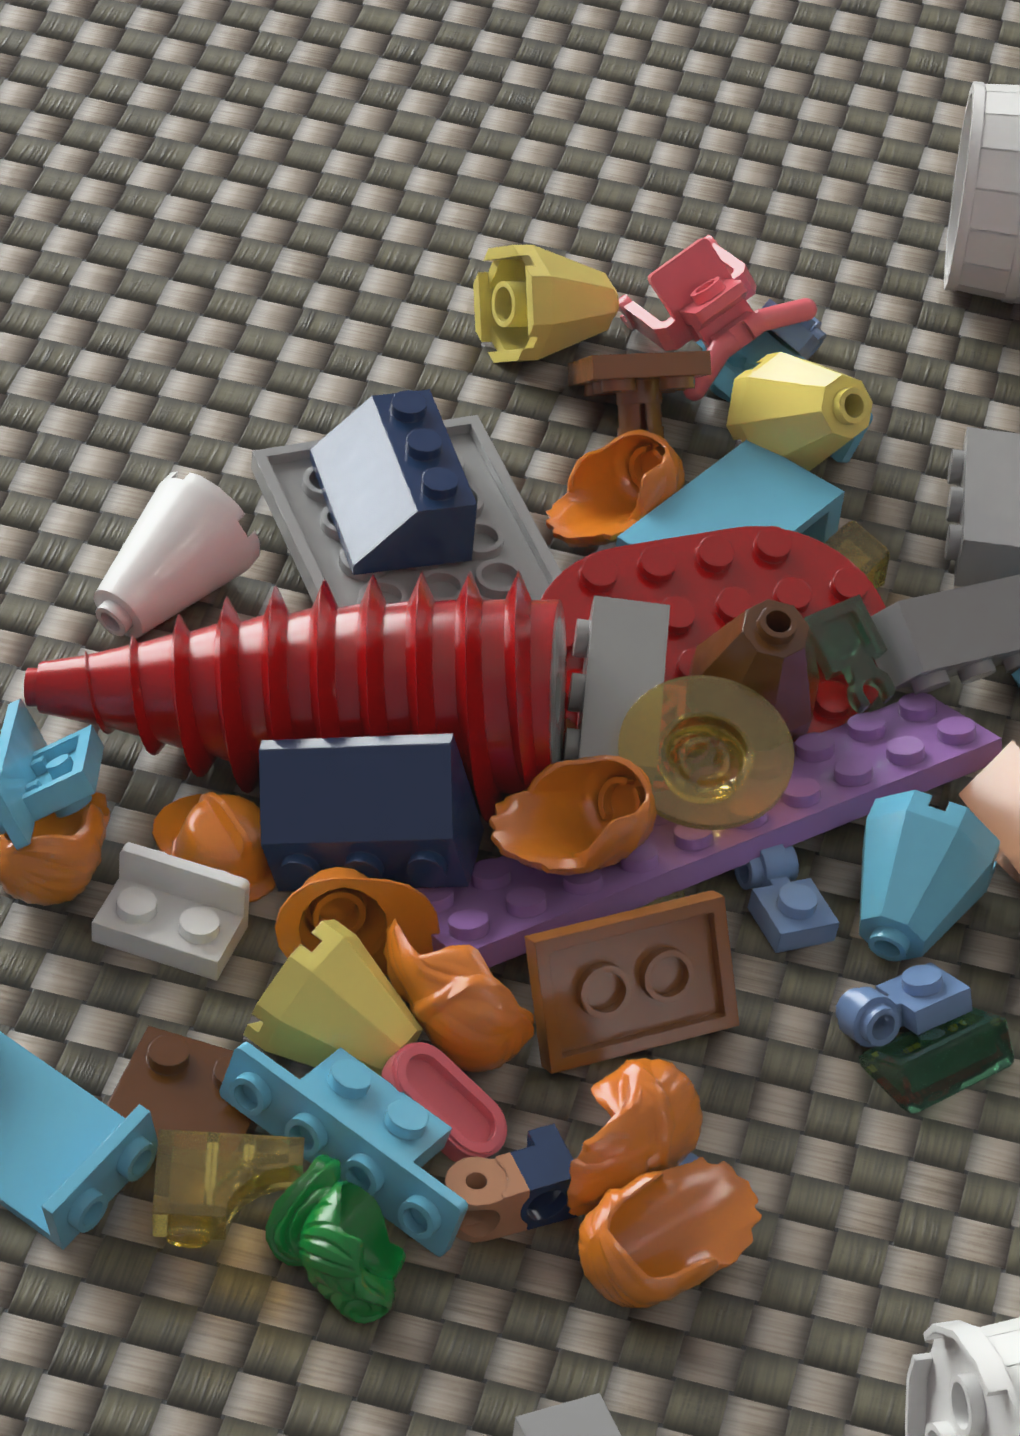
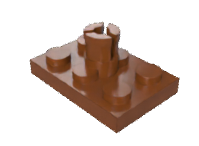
M710 350L591 355L568 363L569 387L584 386V397L616 396L619 420L617 437L628 431L645 430L664 438L661 403H663L662 394L676 393V391L695 388V378L711 375Z
M714 890L524 936L541 1066L551 1074L740 1026L725 897Z

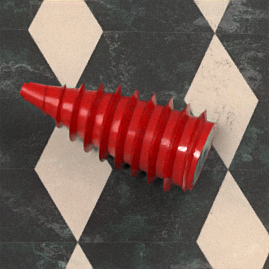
M519 570L506 599L483 600L470 571L457 600L435 601L423 572H421L409 601L388 604L375 575L372 574L361 603L338 607L331 589L324 578L313 607L292 613L289 612L278 587L275 585L265 614L241 621L229 597L226 596L217 624L190 631L178 613L173 634L138 643L132 634L130 645L87 654L85 651V655L42 661L39 663L38 668H27L25 672L24 699L26 706L37 707L39 713L98 725L106 734H111L118 730L141 738L146 751L154 756L159 754L166 744L183 749L187 763L193 774L197 777H204L217 757L230 761L236 782L245 793L252 792L260 782L259 748L262 740L453 733L472 793L482 817L489 823L491 816L496 815L495 804L502 802L506 794L512 795L526 790L533 778L546 766L562 761L567 699V653L564 609L560 599L532 600Z

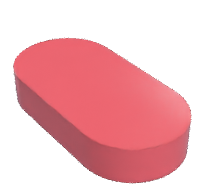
M414 1042L403 1046L387 1060L382 1070V1078L391 1083L399 1092L405 1093L452 1127L445 1147L441 1150L449 1159L454 1162L476 1156L489 1159L502 1148L507 1137V1123L502 1110L491 1097L441 1050L428 1043Z

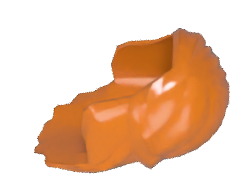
M645 430L628 431L598 450L584 454L576 461L568 479L567 493L555 502L550 510L546 511L549 517L546 520V526L548 529L553 530L555 538L564 541L569 547L573 548L607 545L617 542V536L684 487L685 473L682 460L662 436Z
M598 755L559 761L546 766L533 778L526 790L507 796L504 801L495 804L496 815L491 816L489 825L495 830L491 835V840L498 847L501 855L545 873L571 876L616 865L622 859L627 858L650 836L653 831L657 811L652 785L643 769L620 756Z
M96 792L91 795L92 799L85 807L66 817L59 818L56 817L55 813H52L35 821L31 843L19 850L14 847L7 833L0 835V884L3 891L10 894L14 899H20L27 904L43 906L73 901L78 894L84 892L91 881L92 875L101 863V848L106 838V827L110 820V810L107 807L106 795Z
M394 918L392 924L386 929V943L383 950L387 960V975L399 996L410 1005L411 1013L423 1028L422 1031L427 1034L432 1044L441 1050L461 1070L468 1072H486L497 1069L515 1057L534 1035V1014L519 1006L512 992L492 975L479 950L470 944L452 945L435 952L420 955L409 944L396 918Z
M647 1058L626 1060L619 1069L592 1086V1095L608 1112L611 1119L593 1137L583 1142L582 1151L579 1156L570 1163L569 1173L571 1182L567 1191V1206L570 1208L569 1213L571 1215H587L599 1204L608 1189L622 1188L643 1173L679 1166L687 1158L688 1154L696 1148L703 1122L700 1098L692 1081L672 1062Z
M699 1157L693 1162L677 1167L643 1173L622 1188L608 1189L599 1204L585 1216L580 1224L578 1248L580 1264L584 1275L598 1293L621 1307L649 1308L660 1302L670 1301L678 1294L701 1284L717 1271L734 1264L740 1254L752 1244V1228L762 1217L755 1208V1205L758 1203V1197L753 1192L749 1181L737 1176L733 1167L725 1161L719 1164H711L703 1157Z

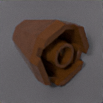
M767 599L745 610L696 647L686 686L685 706L693 716L695 710H697L705 721L703 730L713 743L753 753H770L779 748L781 741L793 736V741L807 733L813 717L820 678L810 626L793 605Z

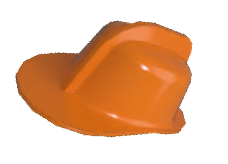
M214 792L196 794L179 798L166 805L154 819L152 836L160 851L247 879L250 883L249 903L258 901L275 888L276 884L261 846L260 808L254 802L237 795H218Z
M334 867L321 870L309 877L301 888L291 893L279 909L275 932L278 947L288 959L300 944L312 952L322 940L311 932L321 921L335 919L357 935L384 975H387V960L383 950L386 943V929L392 924L394 918H396L409 944L420 955L433 952L431 934H440L437 911L428 898L409 884L387 879H372L355 869Z

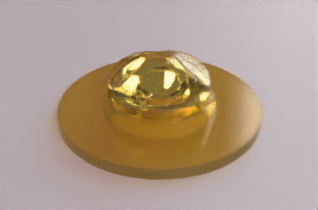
M696 675L679 677L651 688L640 696L627 712L618 740V756L630 760L643 769L652 785L657 815L675 824L700 830L735 828L748 824L766 814L785 793L794 766L793 740L785 721L774 706L747 686L715 676Z

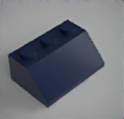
M430 389L419 391L405 390L398 393L371 396L310 449L311 464L353 575L472 561L477 502Z
M453 733L262 740L259 748L261 846L278 892L296 891L301 888L309 877L321 870L334 867L355 869L372 879L392 880L409 884L413 888L469 887L484 828Z

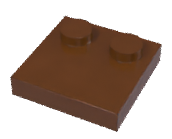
M152 1026L147 1027L106 1104L124 1118L139 1104L151 1112L160 1147L156 1152L154 1161L227 1183L230 1182L258 1125L220 1096L219 1091L233 1055V1050Z

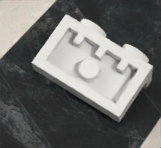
M127 842L119 856V879L92 921V941L217 981L248 927L250 883L247 879L226 871L217 870L159 850Z

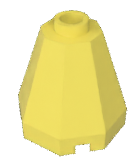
M508 245L488 248L483 261L493 262L488 272H478L473 284L475 332L481 342H492L497 350L488 352L493 363L539 360L607 331L619 308L618 293L606 273L535 245Z
M783 352L767 354L756 362L759 365L753 369L745 370L734 378L726 424L733 440L741 439L742 443L748 440L789 459L808 471L814 469L869 426L873 402L863 382L823 365Z
M335 919L321 921L311 933L322 940V942L312 952L300 944L288 957L253 1010L252 1015L260 1021L247 1024L243 1035L266 1052L313 1067L318 1066L341 1047L382 1077V1070L387 1060L403 1046L417 1042L423 1028L357 935Z

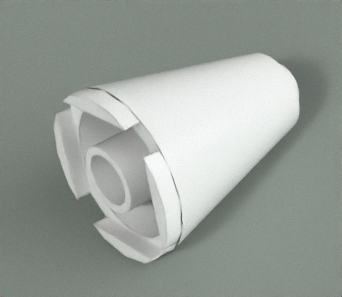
M172 472L156 488L94 594V602L97 607L96 617L101 625L110 633L120 637L124 635L131 637L132 634L134 638L142 636L249 570L260 556V541L256 531L254 530L247 537L238 522L245 515L243 510L220 487L204 477L189 473L182 480L176 478L177 472Z

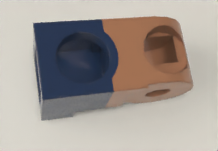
M554 1123L529 1130L527 1148L502 1154L491 1160L477 1156L463 1158L455 1162L447 1170L444 1185L468 1203V1210L456 1235L457 1238L473 1243L485 1242L578 1217L577 1215H571L569 1213L570 1208L567 1206V1191L571 1182L569 1169L570 1163L574 1159Z

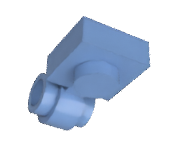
M769 299L762 308L777 304L772 299ZM815 317L809 321L771 330L806 360L818 350L827 336L820 329L822 323Z
M783 844L763 849L760 851V857L734 869L739 885L745 890L752 889L747 908L775 953L835 941L839 921L812 879L807 878L794 881L798 876L799 863L793 846L785 848Z
M931 962L925 965L912 966L906 969L902 975L877 985L876 989L867 986L852 988L840 997L836 1005V1017L840 1030L864 1047L884 1046L890 1043L902 1026L919 1035L973 1011L970 987Z

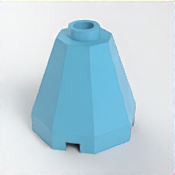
M918 790L876 798L866 819L862 847L859 935L868 943L873 953L889 961L922 957L983 896L995 872L997 862L995 859L1000 847V840L968 807L949 801L946 811L929 806L933 795Z

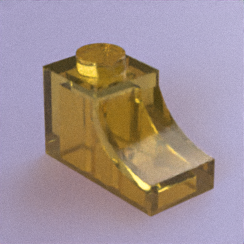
M159 1129L152 1210L153 1236L166 1237L168 1243L187 1248L206 1246L210 1243V1240H226V1227L239 1210L261 1196L287 1190L292 1182L302 1175L305 1138Z

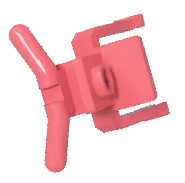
M710 235L698 239L648 276V282L671 316L666 321L658 320L632 301L626 294L619 298L618 311L622 313L620 316L621 320L630 330H638L665 351L678 350L689 341L697 342L700 339L706 346V351L710 350L711 375L695 378V388L683 391L685 397L691 401L702 399L729 357L761 334L769 330L809 321L817 313L815 302L809 298L793 300L757 309L753 312L746 300L755 295L757 285L746 264L721 248Z

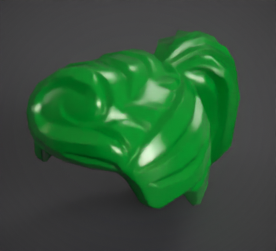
M322 1154L313 1160L306 1172L293 1181L274 1203L265 1227L266 1241L274 1256L286 1265L304 1266L307 1269L308 1280L313 1287L317 1288L325 1299L330 1300L336 1309L347 1319L361 1324L373 1322L386 1315L392 1309V1303L395 1301L394 1292L397 1291L394 1280L405 1262L406 1254L403 1248L389 1241L384 1216L375 1198L358 1185L348 1181L340 1182V1160Z

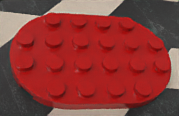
M777 526L735 527L601 550L576 561L562 571L548 586L540 599H560L564 609L567 653L565 733L567 728L577 729L578 712L567 711L572 673L583 674L584 658L573 657L577 619L589 620L594 595L670 605L664 686L684 689L687 686L691 661L699 644L745 610L767 599L793 605L810 626L820 677L813 717L806 734L831 730L848 723V719L853 715L868 712L884 687L862 625V621L886 608L876 588L852 561L837 550L810 536ZM663 698L662 706L669 702L667 698ZM685 706L681 769L740 760L757 754L713 743L703 730L705 721L697 710H695L693 716ZM675 709L661 719L673 734ZM661 735L659 737V747L666 742ZM793 736L781 741L779 748L796 742L797 739L792 741ZM672 749L658 759L667 771H671Z

